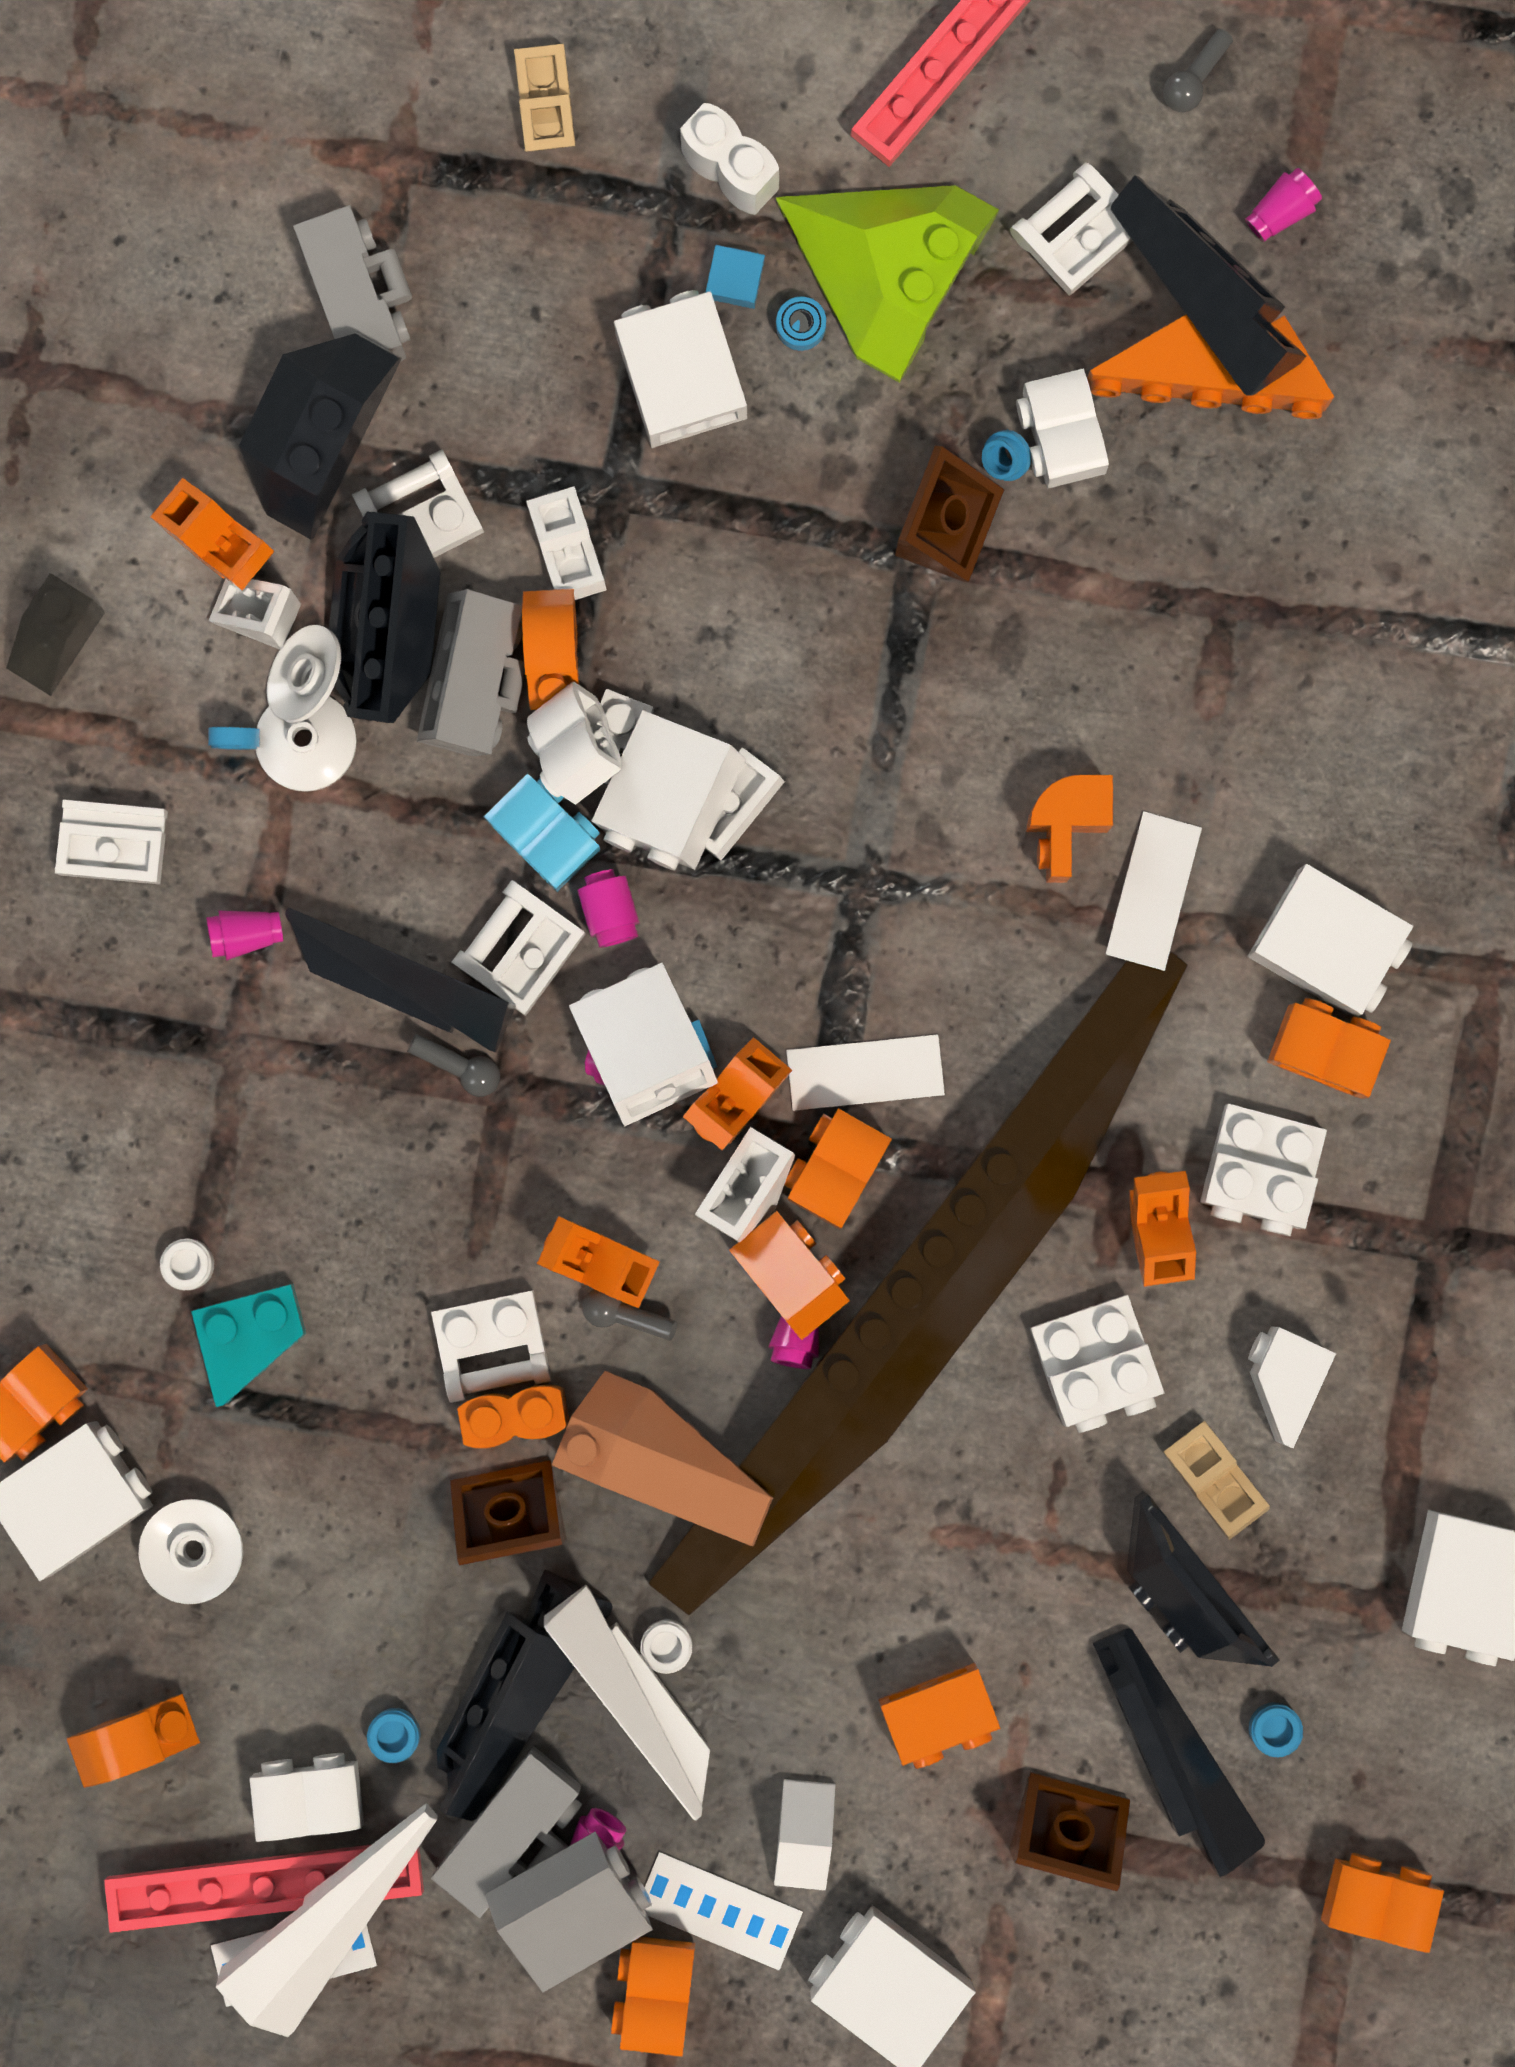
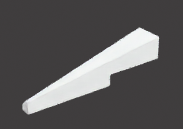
M427 1803L305 1895L303 1905L221 1967L216 1988L250 2026L289 2037L296 2030L437 1821L438 1815Z

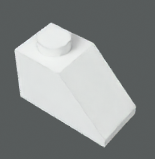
M1271 1326L1268 1334L1260 1332L1253 1343L1248 1360L1254 1362L1250 1375L1275 1441L1294 1448L1336 1353L1280 1327Z

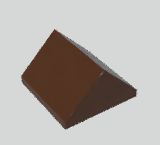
M935 445L898 539L895 556L957 580L969 582L1004 489L943 446Z
M551 1460L450 1480L456 1552L459 1565L563 1545L567 1539Z
M1030 1772L1009 1848L1014 1862L1026 1867L1118 1891L1121 1882L1130 1799Z

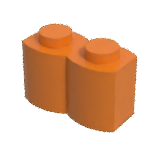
M1305 998L1303 1004L1293 1003L1288 1005L1267 1062L1360 1099L1369 1098L1391 1042L1390 1039L1379 1035L1382 1027L1358 1017H1352L1350 1023L1344 1022L1331 1016L1334 1010L1333 1007L1310 998Z
M839 1108L833 1118L823 1114L809 1138V1141L816 1144L817 1147L807 1163L799 1158L797 1159L784 1185L792 1189L787 1200L840 1230L892 1138Z
M47 1344L35 1348L0 1381V1459L4 1463L14 1459L16 1456L22 1461L28 1459L46 1442L41 1433L52 1422L56 1421L62 1426L84 1406L79 1398L88 1388Z
M552 1384L531 1386L513 1396L502 1393L480 1395L457 1408L463 1445L472 1448L495 1447L509 1441L514 1436L524 1439L547 1438L563 1430L569 1423L564 1388Z
M1351 1853L1349 1861L1335 1858L1321 1921L1330 1928L1430 1953L1444 1890L1431 1883L1432 1874L1406 1866H1401L1400 1874L1380 1870L1382 1861L1356 1853Z
M639 1937L632 1941L631 1949L621 1948L617 1981L627 1982L625 2002L615 2001L611 2034L621 2035V2050L683 2057L695 1943Z

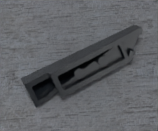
M1134 175L1112 203L1111 211L1245 395H1254L1301 364L1306 355L1271 324L1285 306L1184 208L1171 199L1165 202L1143 179Z
M287 908L285 915L288 921L291 922L311 973L449 1033H453L455 1028L486 1049L496 1053L516 1005L292 908Z
M544 1570L526 1619L521 1615L506 1612L436 1750L437 1767L447 1773L448 1793L444 1801L440 1803L441 1811L445 1815L469 1821L477 1819L574 1670L573 1664L544 1628V1615L582 1588L577 1584L551 1571ZM592 1593L605 1619H607L613 1609V1605L606 1599Z
M1126 1628L1093 1642V1646L1172 1828L1179 1837L1196 1830L1214 1871L1219 1877L1229 1874L1264 1846V1836L1134 1631Z

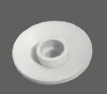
M320 625L306 626L295 632L276 655L268 677L267 700L271 711L279 719L289 723L303 721L317 712L331 694L341 664L340 645L337 637L331 630Z
M330 696L317 712L303 721L296 723L283 721L276 717L270 707H268L258 722L257 729H260V747L256 749L258 760L264 771L275 782L288 789L308 792L326 788L346 773L355 756L357 738L353 721L350 717H347L344 707ZM303 729L311 731L312 740L307 746L300 747L295 744L294 737L298 731Z
M199 1499L180 1500L163 1507L149 1520L142 1532L139 1543L140 1567L149 1585L161 1596L182 1604L203 1603L223 1593L237 1577L243 1560L242 1537L234 1520L219 1506ZM190 1540L200 1542L203 1547V1554L199 1559H192L186 1553V1545Z

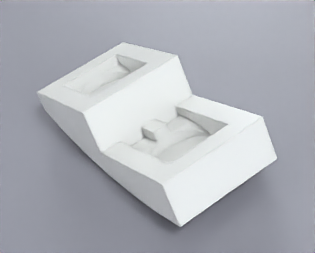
M575 487L526 501L553 589H574L575 600L606 591L605 581Z

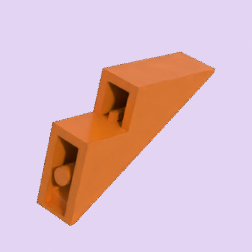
M1187 315L1182 316L1091 369L1087 377L1091 394L1099 397L1113 398L1120 396L1121 392L1141 394L1142 400L1152 403L1170 402L1171 398L1190 399L1193 406L1200 408L1221 407L1222 403L1241 405L1243 411L1253 414L1270 413L1272 409L1291 410L1292 416L1301 419L1321 418L1322 412L1328 408L1334 399L1333 393L1285 315L1271 324L1306 355V358L1301 364L1254 395L1249 396L1242 392Z

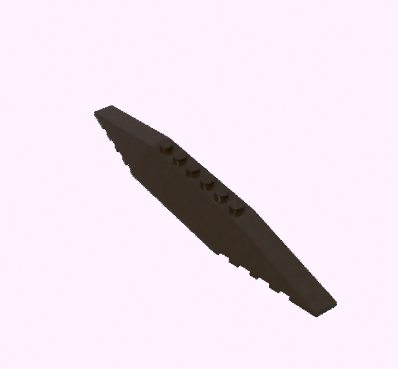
M1171 951L1169 952L1165 971L1126 960L964 1171L952 1190L739 1464V1467L773 1497L754 1546L747 1545L694 1523L648 1584L687 1615L692 1614L888 1442L1075 1197L1188 964Z

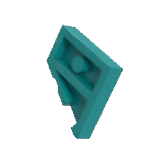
M294 1284L191 1311L216 1407L228 1404L245 1386L261 1375L279 1356L307 1334Z

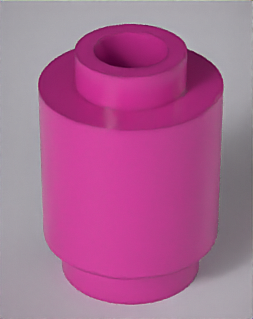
M609 869L584 877L586 886L578 889L577 892L590 936L596 937L599 948L617 945L637 938L638 933L635 925L640 922L626 876L615 877L614 870Z

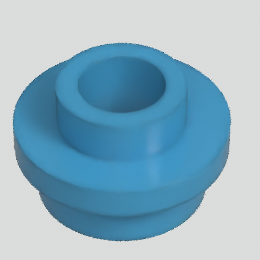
M1001 430L987 439L982 451V463L987 473L992 477L1004 481H1013L1028 471L1031 464V451L1027 442L1020 434L1012 430ZM1005 449L1010 452L1012 460L1007 457Z

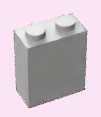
M596 1831L485 1894L497 1932L542 1993L653 1930L645 1911L646 1908L652 1905L645 1887L638 1877L632 1880L628 1879L627 1875L630 1874V1870L616 1845L607 1849Z

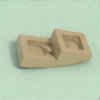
M564 44L514 49L525 152L574 147L575 136Z
M1205 1421L1164 1451L1172 1466L1228 1540L1270 1509L1269 1504L1238 1467L1235 1458Z

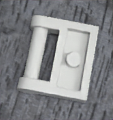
M1086 162L1073 173L1074 179L1028 220L1021 218L1010 228L1011 235L1024 250L1031 253L1069 296L1133 241L1111 211V205L1119 194L1092 165ZM1086 194L1092 196L1097 201L1050 243L1041 235Z
M442 449L429 455V462L369 492L364 488L352 494L364 517L367 511L377 512V510L440 479L446 491L398 514L415 517L434 558L484 533Z
M511 880L502 892L506 897L465 953L460 950L451 963L501 999L516 1005L515 1009L526 1016L585 936V932ZM524 908L533 914V917L493 972L489 971L481 965L520 910Z
M534 1291L431 1312L444 1372L446 1392L450 1403L466 1400L465 1394L534 1380L536 1385L551 1382L550 1368ZM528 1345L530 1360L465 1374L461 1373L459 1363L461 1358Z

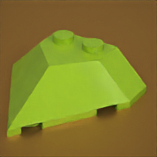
M956 185L776 197V202L784 218H787L798 240V245L833 314L837 316L856 359L900 383L925 340L928 325L970 253L974 255L995 220L999 209Z

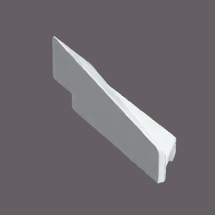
M584 1585L544 1615V1628L690 1816L696 1821L702 1816V1802L710 1747L619 1624L616 1622L609 1627L591 1590L587 1585Z

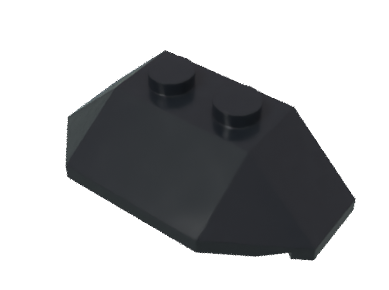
M358 333L282 355L239 444L240 451L266 515L309 539L314 538L402 359L401 357Z
M367 511L361 520L362 525L350 537L335 562L329 630L337 637L341 650V664L335 686L345 702L343 707L347 717L394 723L431 674L441 571L414 516Z
M1143 1491L1134 1498L1127 1571L1135 1580L1128 1587L1147 1612L1154 1607L1159 1610L1168 1622L1161 1630L1180 1653L1189 1648L1194 1655L1202 1659L1274 1666L1280 1661L1277 1655L1153 1499Z

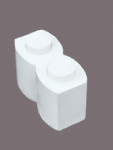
M703 103L680 128L681 149L688 164L706 179L719 182L725 197L738 209L756 215L779 190V166L774 156L761 143L742 136L735 121L719 107Z
M1084 368L1024 383L1023 398L1016 400V406L1022 429L1031 428L1036 446L1029 447L1034 476H1043L1048 489L1106 474L1109 466L1106 448Z
M574 681L528 716L527 725L530 732L527 738L528 743L534 753L540 757L542 768L540 779L553 796H563L576 805L622 769L621 757L615 742L608 733V720L601 704L595 695Z
M332 1753L313 1757L314 1766L293 1768L292 1759L262 1763V1772L254 1773L250 1777L256 1842L361 1829L364 1824L358 1761H345L344 1753Z

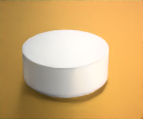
M180 1239L171 1243L164 1250L160 1260L161 1274L165 1281L176 1289L194 1290L202 1287L211 1278L214 1271V1258L210 1249L204 1243L194 1239Z
M665 1619L653 1623L646 1629L641 1640L640 1649L642 1657L652 1670L658 1673L670 1674L679 1671L687 1664L691 1657L693 1645L689 1631L681 1623Z

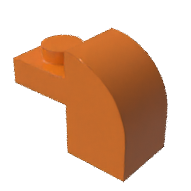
M184 478L178 482L150 516L197 559L223 579L226 578L240 590L246 587L274 553V550L262 539L235 521L212 498Z
M574 589L523 591V653L530 710L540 708L571 682L574 681L580 685Z
M1073 775L1062 778L1051 784L1040 795L1033 806L1028 818L1026 832H1047V839H1038L1037 847L1038 869H1046L1047 883H1067L1072 877V832L1108 833L1112 828L1113 775Z
M753 1037L717 1078L718 1084L709 1087L692 1104L683 1118L694 1126L696 1132L703 1139L713 1142L723 1150L764 1106L792 1072V1069Z
M1160 1171L1147 1176L1134 1178V1190H1129L1135 1249L1144 1287L1195 1280L1196 1248L1188 1218L1190 1186L1186 1171L1172 1173Z
M558 1216L552 1231L546 1237L544 1249L537 1262L538 1265L578 1281L636 1308L640 1307L660 1261L560 1216Z
M183 1694L170 1697L130 1715L111 1719L66 1738L84 1788L110 1782L138 1772L200 1743Z

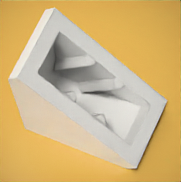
M225 579L209 621L277 649H282L301 603L293 591L284 585L251 579L246 587L240 590Z
M750 1127L695 1215L740 1243L776 1209L795 1154Z
M784 1779L774 1877L775 1886L826 1890L832 1850L835 1784Z

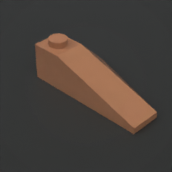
M608 1371L603 1372L571 1416L552 1463V1466L601 1487L750 1546H754L773 1499L767 1491L730 1458L724 1456L707 1441L693 1425L686 1422L666 1404V1401L656 1392Z

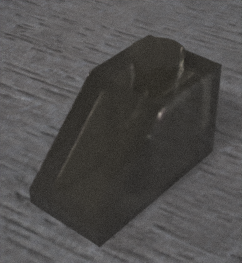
M49 573L22 615L6 669L47 695L52 696L105 614V611L93 599Z

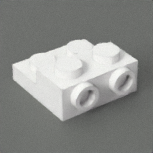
M1225 1104L1200 1203L1213 1206L1211 1216L1241 1223L1243 1215L1262 1219L1260 1229L1285 1236H1291L1293 1228L1306 1229L1318 1182L1315 1176L1327 1130L1247 1108Z
M1123 1295L1029 1328L1062 1425L1065 1427L1075 1424L1078 1433L1089 1431L1108 1423L1105 1417L1106 1413L1121 1408L1125 1409L1127 1416L1142 1413L1156 1407L1153 1397L1165 1394L1148 1344L1144 1342L1128 1295Z

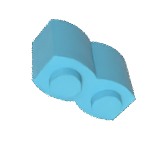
M527 773L484 818L558 892L601 850L600 846L594 841L600 832L580 812L572 818L558 804L564 797L553 796L545 788L541 779L536 782Z

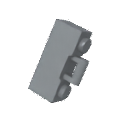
M350 205L293 225L334 339L358 333L402 358L401 361L406 359L402 343L411 340L401 312L398 311L390 314L389 308L406 303L412 299V294L396 251L389 249L369 256L368 250L377 247L366 218L356 221ZM378 270L382 271L389 290L380 295L376 294L369 275Z
M469 589L448 593L416 742L468 756L490 755L492 753V749L498 744L502 733V720L499 719L500 711L517 713L525 675L524 661L507 657L513 654V650L517 648L522 638V621L520 620L522 605ZM503 670H505V671H504L503 680H502L500 695L498 696V691H499V687H500L502 672H503Z
M533 1746L481 1811L477 1819L474 1820L439 1864L431 1879L478 1918H481L489 1908L485 1896L486 1893L511 1880L514 1874L518 1876L568 1847L562 1839L551 1831V1828L557 1824L563 1829L579 1810L582 1803L575 1798L580 1792L581 1785ZM537 1837L545 1845L527 1866L519 1858Z

